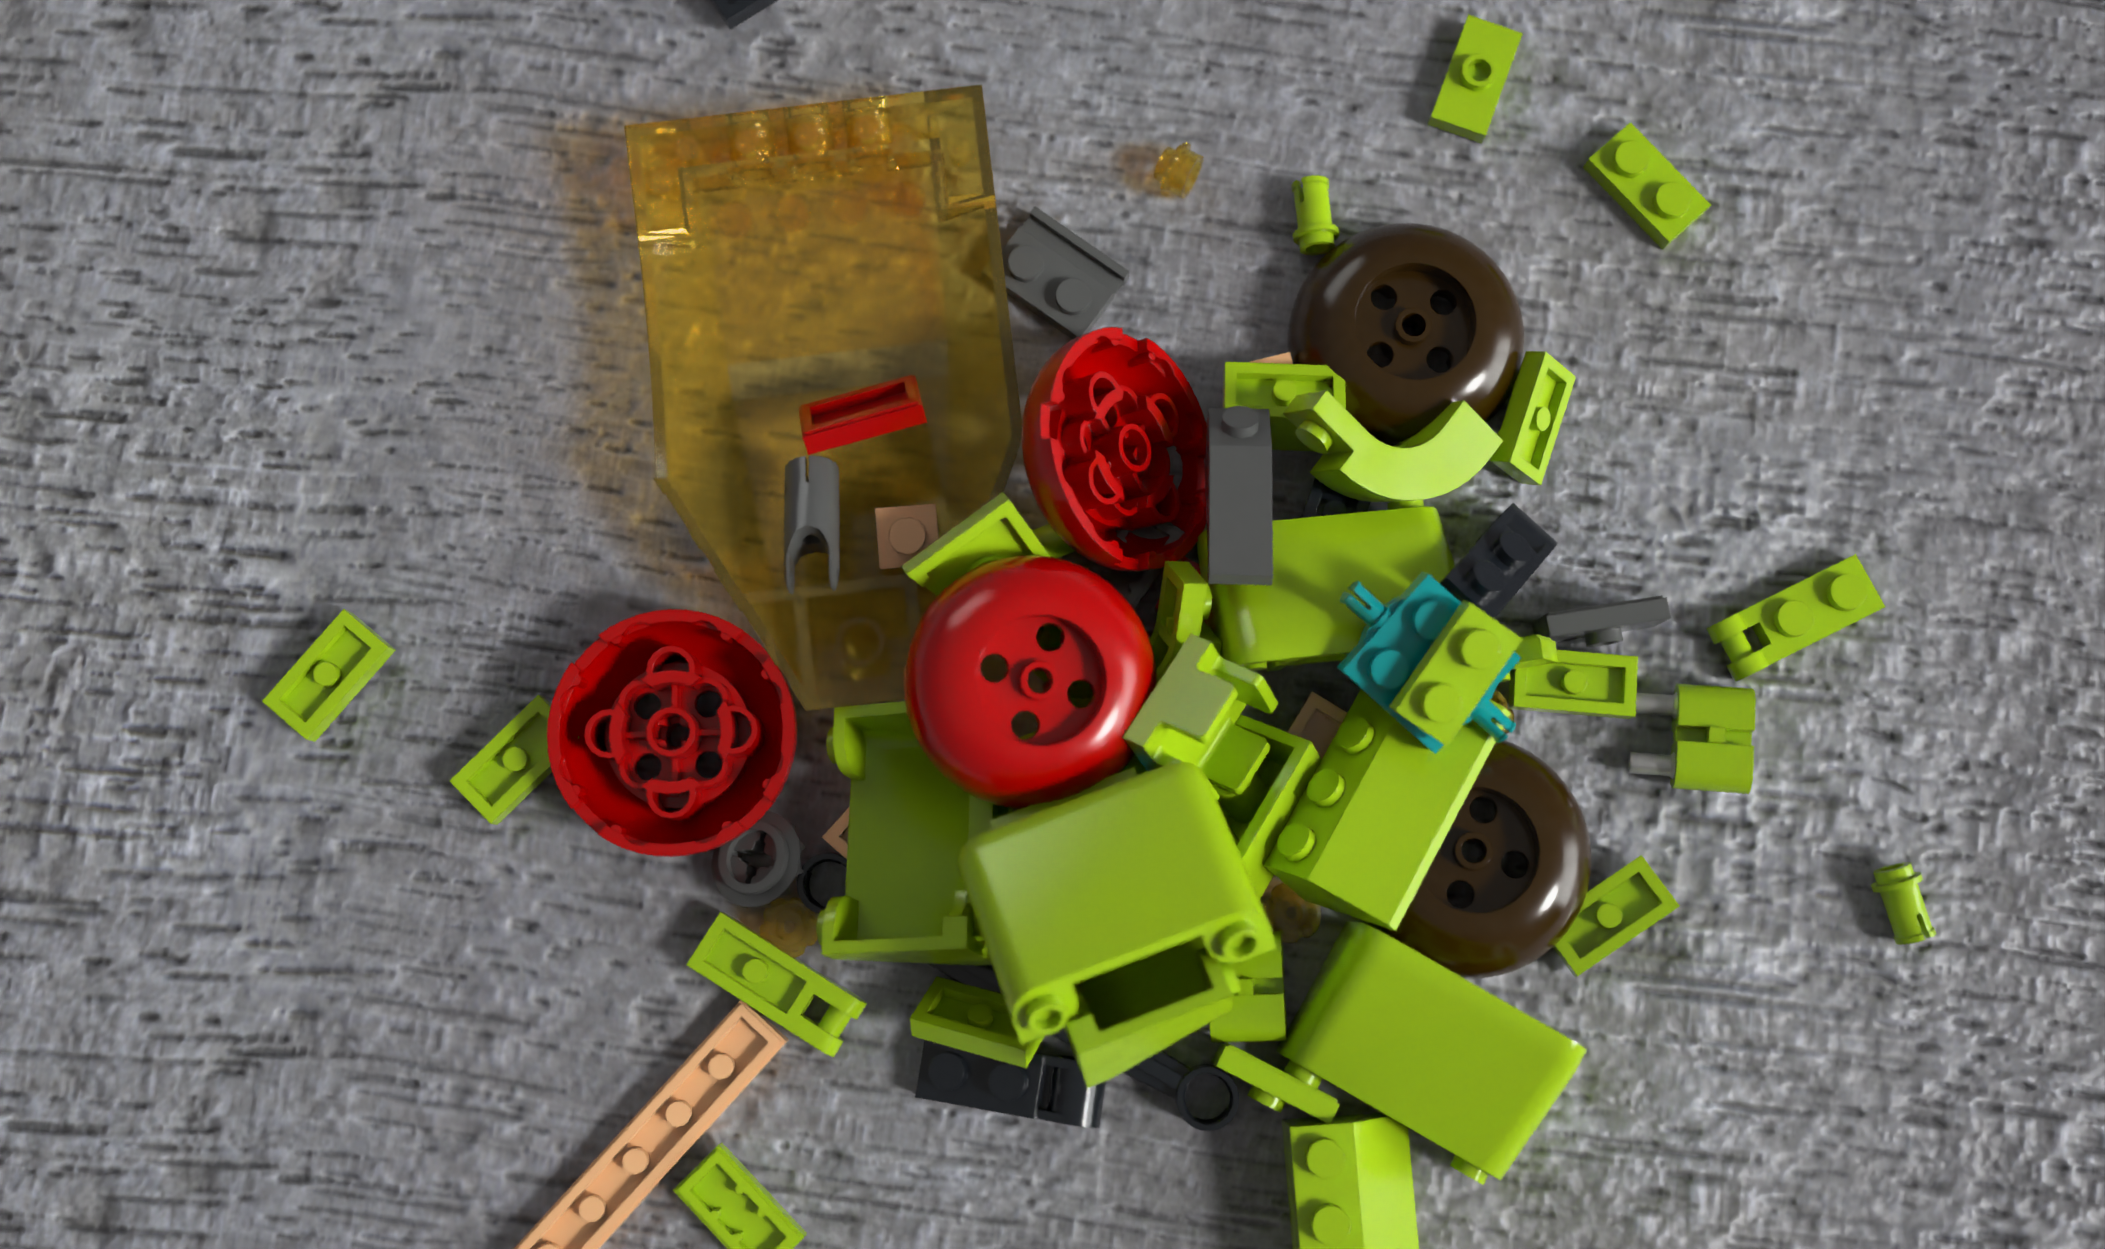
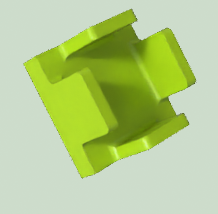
M1190 634L1124 734L1123 739L1148 772L1167 764L1177 762L1192 763L1201 768L1217 800L1220 796L1212 784L1235 795H1240L1244 792L1268 754L1270 745L1264 737L1235 725V722L1246 705L1272 714L1279 703L1262 675L1223 659L1211 641Z

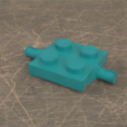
M1421 572L1401 596L1384 605L1364 588L1361 582L1355 581L1348 589L1365 603V607L1350 593L1345 591L1339 601L1344 603L1364 621L1366 626L1362 631L1358 644L1337 668L1425 747L1436 754L1444 744L1389 708V706L1461 603L1430 574ZM1515 652L1464 722L1466 724L1474 720L1496 743L1504 741L1509 736L1491 721V718L1510 733L1516 727V723L1490 701L1496 686L1521 660V657Z

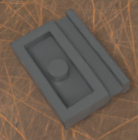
M1034 206L1029 218L1022 227L1019 226L986 270L985 275L987 281L1073 340L1091 331L1114 300V296L1121 286L1125 285L1128 281L1130 271Z

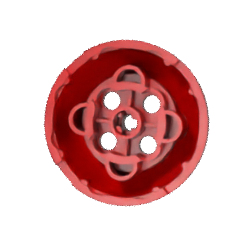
M1118 327L1094 330L1078 336L1063 345L1043 365L1032 384L1025 404L1021 434L1022 454L1027 479L1035 501L1052 529L1070 548L1093 563L1114 570L1138 572L1162 568L1165 565V561L1180 560L1193 548L1198 541L1197 537L1205 528L1204 459L1207 424L1198 399L1177 364L1150 339L1136 340L1123 334V328ZM1171 446L1176 447V452L1180 454L1183 463V476L1178 489L1173 483L1174 475H1169L1171 464L1166 448ZM1171 522L1185 532L1178 540L1164 545L1169 538L1167 536L1159 539H1146L1130 532L1125 538L1127 543L1116 536V530L1134 531Z
M1037 555L1014 556L995 560L970 570L953 581L931 602L915 628L916 630L909 647L906 665L904 666V699L907 715L919 745L938 771L964 792L981 800L1003 807L1022 809L1030 805L1053 802L1080 793L1106 777L1121 772L1131 761L1135 754L1123 739V736L1157 685L1156 664L1148 634L1140 618L1123 595L1110 583L1094 572L1066 560ZM1043 624H1053L1061 632L1060 646L1055 651H1046L1037 643L1036 633ZM990 654L1002 657L1007 666L1004 678L996 683L985 680L980 671V664L983 658ZM1033 669L1034 671L1042 670L1047 675L1048 680L1042 685V693H1035L1028 686L1027 678ZM1076 680H1083L1091 686L1092 700L1083 708L1073 706L1067 697V690L1070 684ZM1021 711L1032 713L1038 723L1035 734L1028 739L1018 738L1011 728L1013 717Z
M686 609L650 611L624 619L598 635L600 638L590 645L575 663L571 662L564 672L556 688L548 717L547 748L550 766L555 782L569 807L574 809L582 820L598 833L597 835L623 849L640 854L660 857L689 856L718 848L741 836L753 827L772 807L789 777L794 761L797 743L796 712L790 689L778 665L761 644L744 630L722 618L699 611ZM707 692H716L722 701L717 714L713 717H703L697 709L698 699ZM646 694H655L660 699L661 709L650 719L641 718L637 713V704ZM678 726H684L689 729L687 741L681 740L682 747H675L671 742V733ZM708 752L717 753L722 760L721 771L712 778H704L697 768L700 757ZM654 754L661 762V771L654 779L644 780L637 773V763L644 755Z

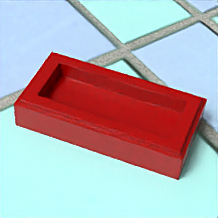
M908 375L798 407L802 438L808 455L927 423L915 375Z

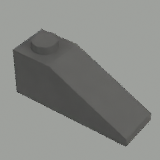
M1245 406L1208 408L1204 465L1208 584L1272 585V441L1269 409H1251Z

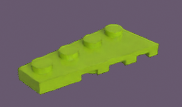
M1002 492L901 567L907 576L938 596L953 581L983 564L1014 556H1050L1012 502ZM1043 624L1036 633L1038 645L1046 651H1055L1060 646L1061 632L1059 628L1053 624ZM1033 669L1035 675L1044 682L1048 680L1044 671H1034Z

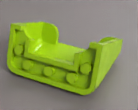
M1423 500L1389 502L1387 504L1388 510L1273 520L1272 585L1208 584L1212 594V607L1210 616L1206 621L1207 625L1222 641L1220 656L1251 671L1267 669V672L1279 671L1285 666L1344 660L1358 644L1362 631L1366 626L1364 621L1344 603L1339 601L1345 591L1350 593L1365 607V603L1348 589L1355 581L1361 582V585L1384 605L1401 596L1421 572L1430 574L1440 583L1455 566L1437 508L1424 506ZM1205 530L1197 537L1198 541L1196 544L1200 575L1208 583L1207 530Z
M905 701L834 707L833 727L829 729L826 738L827 754L833 764H837L843 775L851 779L845 896L832 897L827 902L826 908L818 914L816 933L819 944L822 946L821 955L834 960L992 965L959 870L958 857L962 848L969 840L981 833L992 830L990 820L1013 812V808L995 805L964 792L940 773L928 759L916 739L907 715Z
M1177 762L1167 764L981 833L968 841L958 857L959 870L1021 1045L1059 1031L1074 1018L1078 1009V999L1073 987L1074 983L1199 936H1201L1210 956L1219 962H1242L1276 949L1270 923L1215 794L1201 768L1192 763Z
M1133 767L1108 776L1094 786L1070 797L1053 802L1030 805L989 821L991 829L1138 776L1137 772ZM1201 936L1074 983L1073 987L1078 999V1009L1074 1018L1066 1023V1026L1063 1028L1086 1087L1090 1088L1113 1079L1233 1009L1232 995L1241 992L1232 963L1219 962L1212 958L1206 950Z
M1346 922L1287 1030V1041H1281L1276 1051L1290 1059L1284 1069L1287 1073L1318 1089L1323 1079L1327 1080L1455 1154L1449 1166L1484 1185L1489 1174L1501 1181L1575 1074L1587 1049L1387 934L1362 922Z

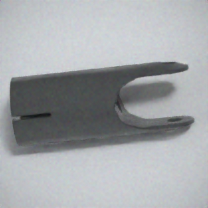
M806 456L797 457L785 465L784 579L790 595L794 594L795 566L801 557L816 552L829 554V578L832 591H836L839 581V467L834 461L821 456H809V479L807 476Z

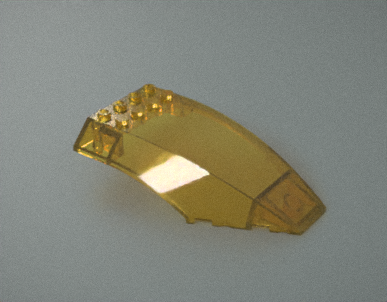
M982 84L625 125L624 130L640 256L649 349L655 478L653 479L663 495H666L688 528V533L713 566L715 574L739 610L746 616L765 645V650L775 665L780 668L790 683V688L806 711L904 699V666L906 665L915 628L924 612L937 596L925 586H920L907 576L902 568L884 570L879 568L875 508L936 504L940 538L1000 493L1004 492L1022 443L1021 407ZM908 375L916 376L927 423L808 455L801 432L798 410L800 405ZM806 456L807 476L809 479V456H821L834 461L839 467V581L836 591H832L829 578V554L818 552L801 557L795 566L794 594L790 595L784 579L785 465L797 457Z

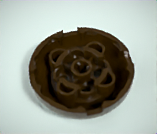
M1418 223L1382 225L1362 231L1342 241L1322 257L1310 271L1298 292L1289 319L1288 352L1291 354L1293 364L1327 365L1344 379L1346 410L1374 438L1390 446H1395L1399 442L1420 432L1455 401L1465 400L1486 423L1489 422L1510 395L1523 360L1524 325L1522 313L1514 290L1503 271L1494 260L1471 241L1456 233L1431 225ZM1380 292L1388 299L1395 298V305L1388 310L1378 309L1371 302V293ZM1435 296L1447 299L1453 306V312L1446 315L1437 314L1430 305V299ZM1402 325L1412 327L1413 332L1419 335L1410 336L1406 334ZM1375 345H1381L1383 353L1391 360V363L1385 367H1379L1367 355L1368 349ZM1433 350L1444 351L1448 354L1446 364L1449 370L1445 372L1433 371L1427 364V354ZM1333 378L1324 381L1331 389Z
M1506 740L1500 743L1495 742L1397 930L1394 931L1364 920L1363 922L1464 979L1500 976L1531 964L1552 949L1568 932L1583 906L1588 891L1591 875V844L1583 813L1574 795L1559 775L1530 751ZM1475 798H1487L1494 805L1495 815L1491 822L1479 823L1472 818L1470 804ZM1465 841L1468 844L1477 842L1481 847L1483 853L1482 856L1477 858L1479 860L1478 863H1470L1463 857L1461 849ZM1516 852L1524 857L1527 870L1521 878H1510L1503 872L1501 860L1506 853ZM1463 881L1470 886L1473 898L1467 907L1457 908L1448 901L1447 889L1452 882Z

